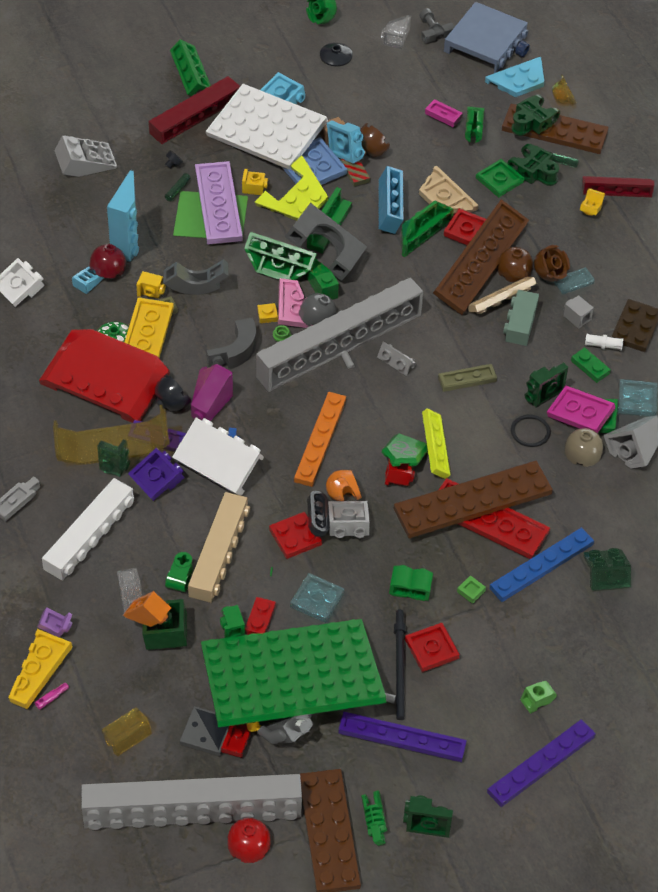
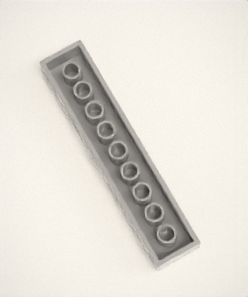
M410 277L390 288L384 289L374 296L368 297V299L360 303L354 304L348 309L323 319L313 326L307 327L299 333L293 334L283 341L277 342L267 349H262L256 353V378L270 392L341 356L344 351L349 352L421 316L422 289Z
M300 774L82 784L84 829L98 830L105 827L119 829L126 826L141 828L146 825L162 827L166 824L183 826L188 823L208 824L210 822L230 823L231 821H238L243 818H255L264 821L301 818L302 794Z

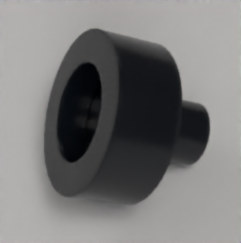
M171 150L166 154L169 160L165 164L169 168L174 164L180 166L183 162Z

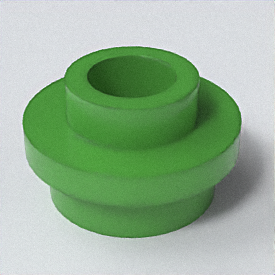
M277 326L273 331V338L277 342L291 337V331L287 326Z

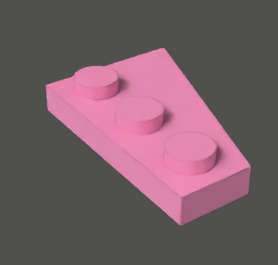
M281 278L279 280L278 324L307 328L309 326L299 316L304 295L297 280Z

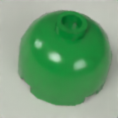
M307 0L309 7H306V12L312 23L325 24L335 17L337 11L335 0Z

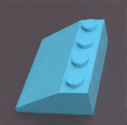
M130 170L107 206L110 244L121 249L125 255V260L131 262L133 257L137 256L139 252L134 171Z

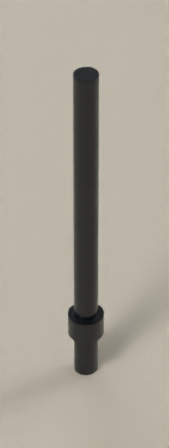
M398 609L396 610V623L394 624V634L396 635V719L404 720V634H406V624L404 623V611Z

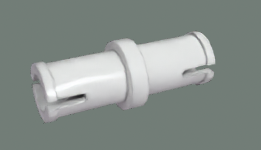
M587 334L585 345L601 347V349L622 350L623 339L607 337V335Z

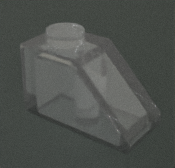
M411 15L388 22L386 28H383L381 33L383 45L402 49L411 29Z
M137 568L117 571L118 587L124 613L134 600L142 597Z

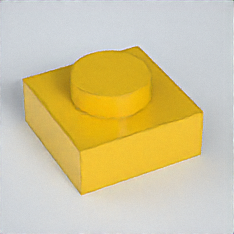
M275 303L257 305L260 323L278 322Z

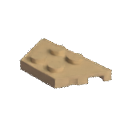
M438 166L433 168L432 174L427 177L426 182L419 189V195L427 203L431 204L435 200L452 207L454 209L453 214L459 208L467 212L478 210V204Z

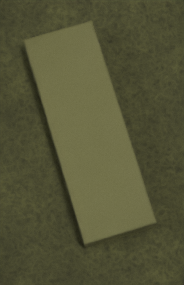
M492 364L438 374L443 392L497 382V376Z

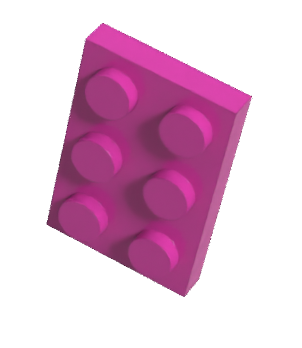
M565 386L548 409L547 416L580 429L589 428L598 433L615 410V403Z

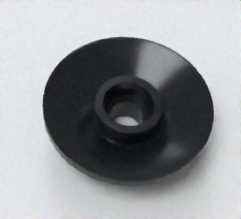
M329 43L320 50L321 60L330 66H344L353 57L350 47L342 43Z

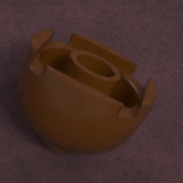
M365 123L360 128L363 134L361 142L362 148L365 151L364 156L378 157L390 148L389 142L387 144L384 142L386 138L378 129L372 125L367 127L368 123Z
M549 245L541 249L534 259V268L537 275L548 282H555L565 278L568 275L566 274L567 270H570V262L566 252L558 249L559 246Z
M520 247L506 249L499 258L497 267L499 275L501 276L502 274L506 277L505 280L509 282H517L531 276L533 271L532 256L527 250Z

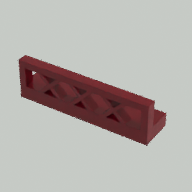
M583 176V195L587 194L588 189H593L605 193V196L652 198L654 180Z

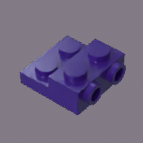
M157 447L128 473L153 501L167 488L171 491L184 479V476L181 474L183 472L182 468L177 463L173 465L170 462L172 458L165 450L161 453Z

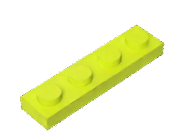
M427 408L422 412L431 473L446 479L450 476L441 415Z

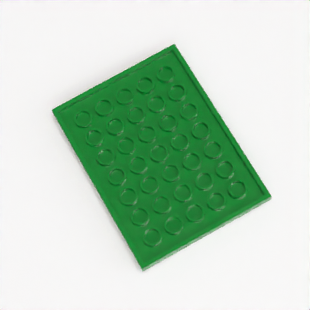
M362 619L201 641V649L218 727L386 703L385 691Z

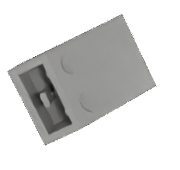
M62 135L54 150L64 175L80 177L117 168L110 146L106 142Z

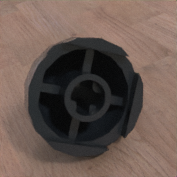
M165 374L155 386L157 400L155 402L161 409L167 408L170 411L176 412L191 403L189 396L183 395V389L171 376Z

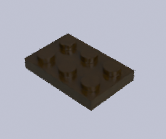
M628 299L611 337L623 339V346L646 352L658 324V308Z

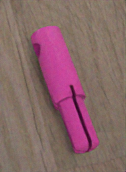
M63 683L55 690L53 689L35 702L36 707L41 710L58 698L60 694L69 689L68 684Z

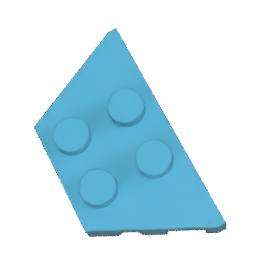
M541 57L486 76L485 82L487 84L492 82L498 85L499 90L505 91L514 97L544 87V75Z

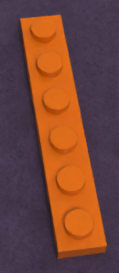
M328 392L295 474V483L313 487L344 408L346 396Z

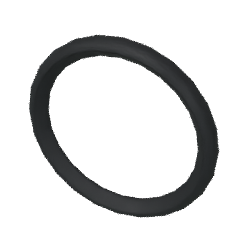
M526 414L519 416L512 422L510 431L513 438L521 445L536 447L544 444L549 439L551 430L549 424L540 416ZM534 418L545 425L547 433L543 440L536 443H527L516 436L514 431L515 425L522 419Z

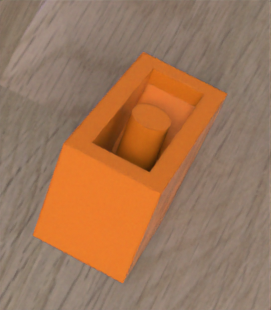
M152 591L134 600L123 616L152 627L156 624L161 625L168 618L167 613L171 607Z

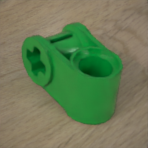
M180 552L175 556L166 577V588L181 592L187 591L193 573L192 557L189 553Z

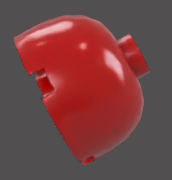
M243 818L231 826L227 836L230 854L234 858L241 859V862L254 863L262 860L270 849V833L267 826L255 818Z

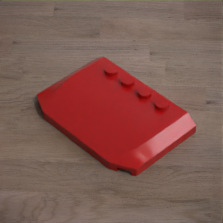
M93 329L71 330L39 379L41 385L55 391L59 388L121 415L122 419L133 423L134 420L141 421L156 397L155 386L165 374L169 376L170 372L158 356Z

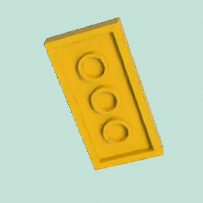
M138 298L124 343L160 358L174 303Z

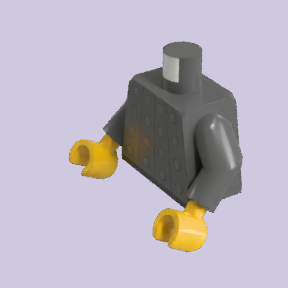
M312 714L267 720L262 726L259 725V722L246 723L249 731H258L257 734L268 742L277 744L295 742L301 735L310 730L313 722L310 719Z

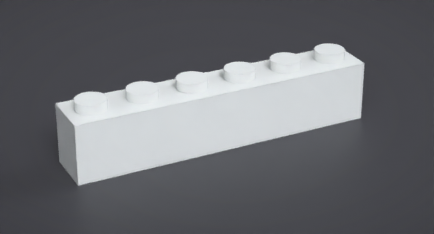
M113 478L42 557L43 570L62 581L67 575H70L79 561L81 562L85 559L87 552L97 545L102 535L107 534L111 525L121 518L125 509L131 507L134 502L133 488Z

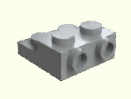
M328 501L330 536H336L337 538L356 536L361 538L369 535L370 522L367 501Z

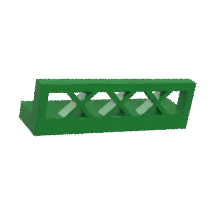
M179 39L170 52L187 95L192 97L199 89L204 90L211 85L195 46Z
M336 187L322 212L341 225L352 208V202L341 199V188ZM311 234L307 237V248L322 254L330 243V240L319 234Z

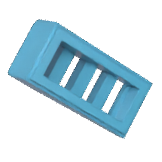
M87 267L72 277V284L75 288L87 294L104 277L93 275L92 273L96 271L93 269L91 271L90 267Z

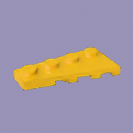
M37 629L34 643H31L29 647L28 657L24 660L22 671L17 676L8 697L10 702L28 709L72 649L71 642Z

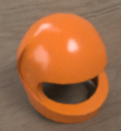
M351 470L335 471L327 479L326 491L333 500L344 501L346 493L352 494L356 500L362 498Z

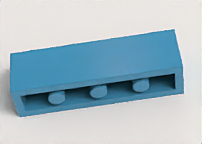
M387 166L379 178V229L395 234L403 222V171Z

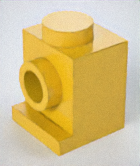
M244 169L242 193L262 195L264 188L267 189L268 178H265V173L249 172L248 169Z
M142 271L136 284L138 297L146 295L159 299L160 295L164 294L166 285L163 283V276Z

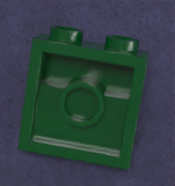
M563 362L551 368L550 371L546 367L533 371L529 381L526 382L528 391L524 396L527 402L537 408L560 394L566 384L568 366Z
M422 795L411 796L410 800L405 801L403 823H407L406 832L449 838L453 810L443 806L431 807L432 799Z

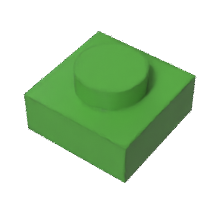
M469 576L457 588V593L473 604L485 592L486 587L472 576Z

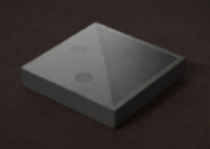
M194 706L180 739V745L220 756L221 747L229 726L218 727L215 712Z

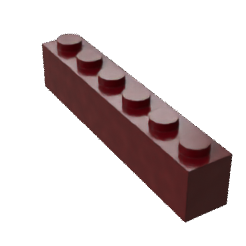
M229 76L219 80L217 83L149 120V134L158 142L164 144L223 110L241 86Z

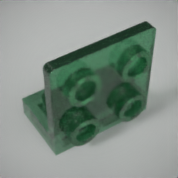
M610 548L606 551L594 549L583 553V557L590 568L591 590L631 587V564L621 549Z

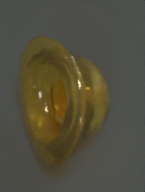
M561 74L562 79L552 86L553 96L560 104L572 102L575 105V97L569 89L564 75Z

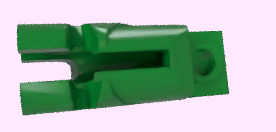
M467 108L465 138L468 142H470L471 136L476 137L475 143L482 139L484 108Z

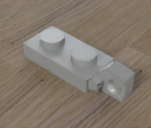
M33 476L26 483H17L0 498V518L7 521L29 502L40 488L39 480Z

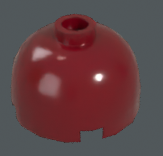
M112 244L100 245L95 248L89 262L90 270H95L96 275L104 278H116L117 274L121 276L126 266L124 253Z

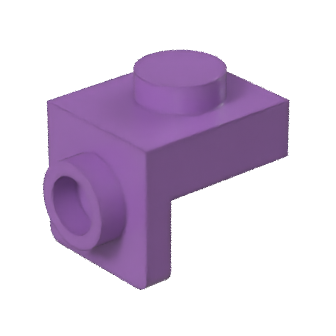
M46 608L37 627L60 637L64 632L67 633L70 630L72 614L68 612L66 616H63Z

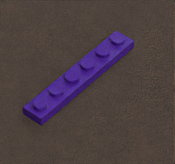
M343 712L338 734L462 762L467 742L464 739L348 712Z
M582 719L490 786L487 789V793L500 807H503L594 739L596 733Z

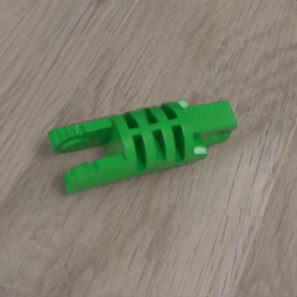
M377 790L373 792L375 804L370 805L367 794L361 795L368 835L373 837V841L377 846L386 844L384 832L387 831L380 791Z

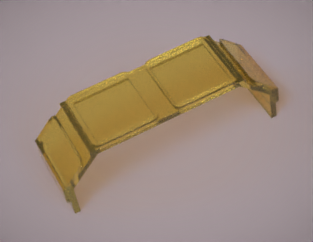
M159 405L160 414L147 422L78 432L59 428L57 421L54 420L53 431L57 460L84 465L110 461L112 459L149 455L156 447L161 450L170 444L166 410L163 409L162 405Z

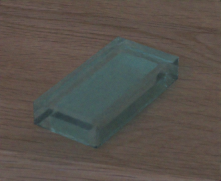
M585 267L568 273L565 278L554 283L562 294H566L594 284L595 279Z

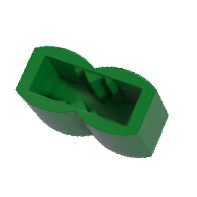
M405 565L394 566L389 594L397 597H410L415 600L428 601L433 572L423 568L412 569Z

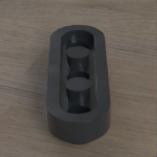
M312 491L307 498L308 527L313 535L323 537L330 529L328 498L320 491Z

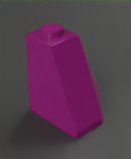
M214 364L210 368L202 367L200 369L191 403V417L194 419L198 418L201 421L203 418L211 421L233 396V372L218 364Z

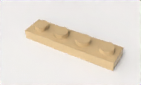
M525 277L469 304L467 307L468 311L481 314L487 311L489 306L495 307L502 304L501 301L504 299L509 300L513 296L516 297L518 290L529 291L531 286L537 284L535 278Z

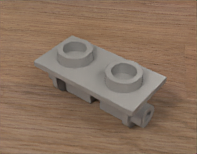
M382 342L377 357L407 376L409 369H413L416 365L414 359L402 354L393 345Z

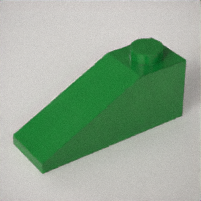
M315 259L312 270L305 274L315 293L325 294L332 300L337 299L338 281L331 270Z

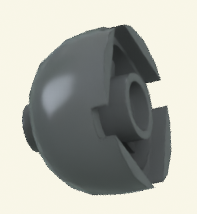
M313 293L303 300L299 316L306 325H315L323 319L335 315L336 305L327 295Z

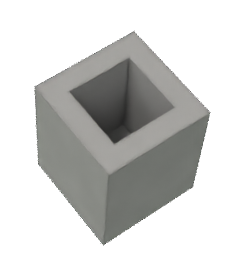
M579 295L566 302L564 317L577 328L592 320L594 308Z

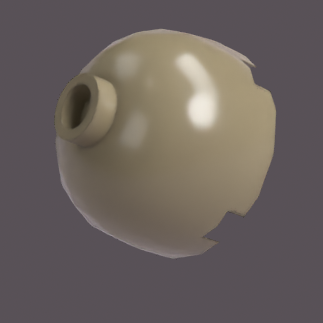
M589 428L575 430L569 435L565 443V455L575 465L577 463L583 464L584 467L595 465L600 461L603 454V441L601 437Z

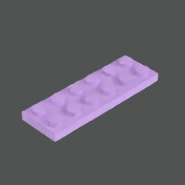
M230 162L195 164L207 244L243 241Z

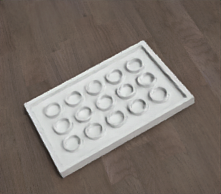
M242 84L205 132L211 138L291 170V165L303 155L328 122V119L324 115Z

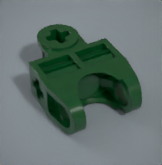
M541 95L531 96L517 104L516 112L513 115L514 124L511 130L516 135H525L531 130L540 134L558 120L560 110L552 107L548 109L542 108L544 98Z
M532 144L524 145L521 152L525 158L512 157L507 162L530 184L538 180L544 185L553 186L558 182L557 173L559 172V165L552 161L553 154Z

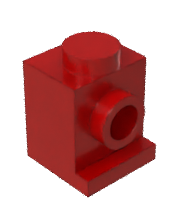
M389 459L385 472V485H389V482L397 485L408 486L409 482H413L415 471L412 470V466H409L408 463L392 466Z

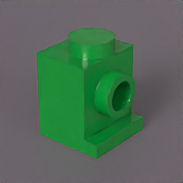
M238 605L224 607L221 610L222 617H220V624L222 629H224V638L245 635V624Z

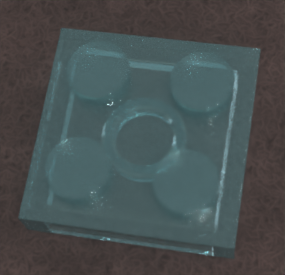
M620 379L618 413L656 416L657 383Z
M308 573L291 600L290 607L326 623L342 598L345 589Z

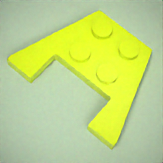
M302 155L291 165V169L301 176L302 179L279 201L265 191L255 201L256 206L265 207L272 212L276 211L284 214L285 217L297 221L310 203L320 209L329 200L326 192Z

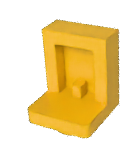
M588 189L586 198L581 203L580 210L584 211L586 215H597L601 210L605 193Z

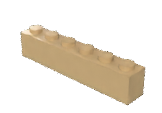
M228 492L224 493L189 582V597L212 603L214 596H218L220 591L219 582L225 578L226 564L231 562V551L238 544L237 535L239 532L242 533L244 517H248L250 512L248 497Z

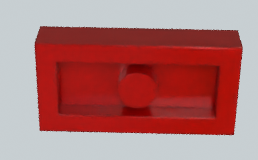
M256 597L245 627V634H262L267 632L276 607L275 601Z
M246 723L229 726L221 752L242 758L251 731L247 729Z

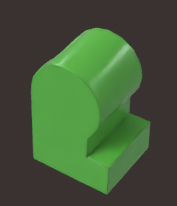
M542 681L526 687L520 700L531 714L537 711L538 707L550 704L557 694L547 681Z

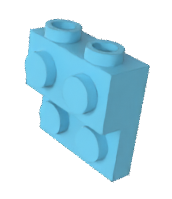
M279 72L260 90L293 104L301 103L305 99L304 86Z
M332 120L327 122L329 148L337 157L351 163L363 159L365 151L362 148L363 134L360 131V127L351 123L342 125Z

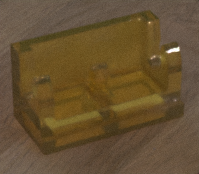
M137 707L102 729L107 745L112 746L116 756H119L152 734L148 718Z

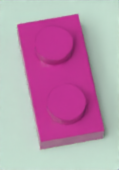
M435 99L425 109L426 115L451 127H454L463 116L462 112Z

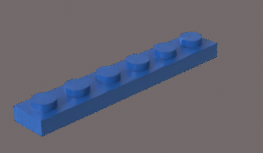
M581 527L491 583L489 589L503 602L593 546L594 540Z

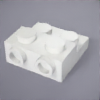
M19 258L0 274V292L15 307L28 295L32 298L45 286L41 282L43 280L42 276L37 271L33 273L31 265L27 261L23 263Z

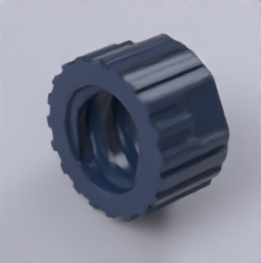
M522 40L517 45L515 53L524 57L529 51L530 45Z

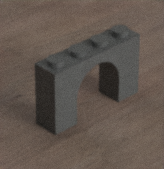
M312 203L307 206L285 235L297 247H300L311 234H319L330 240L336 249V258L328 269L341 281L367 248L366 245Z

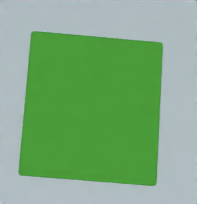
M180 192L174 236L206 238L199 192ZM235 195L243 237L248 196Z

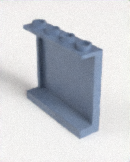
M475 2L445 38L444 52L450 54L454 48L495 64L494 73H497L500 68H503L506 60L511 58L517 45L522 39L527 37L528 22Z

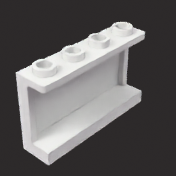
M195 418L172 458L228 491L242 496L244 493L242 486L257 461L264 458L260 454L261 450L252 444L250 447L244 444L245 441L237 436H234V438L228 436L229 432L221 427L218 429L212 427L213 423L205 418L202 421Z

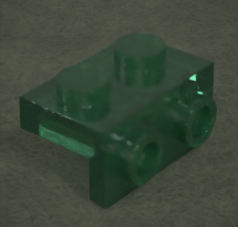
M123 439L118 447L100 441L97 445L99 469L105 473H111L120 477L124 471L128 470L130 465L127 440Z

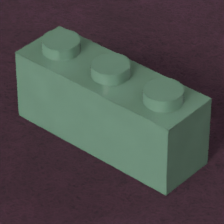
M518 290L516 297H512L510 307H513V309L508 311L507 320H509V323H505L503 333L506 334V342L527 346L539 294Z

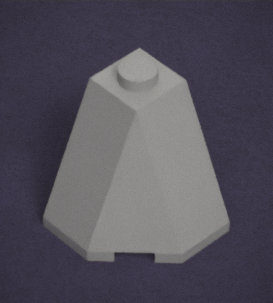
M658 415L644 417L605 434L604 438L609 453L625 461V465L630 469L647 466L658 447Z

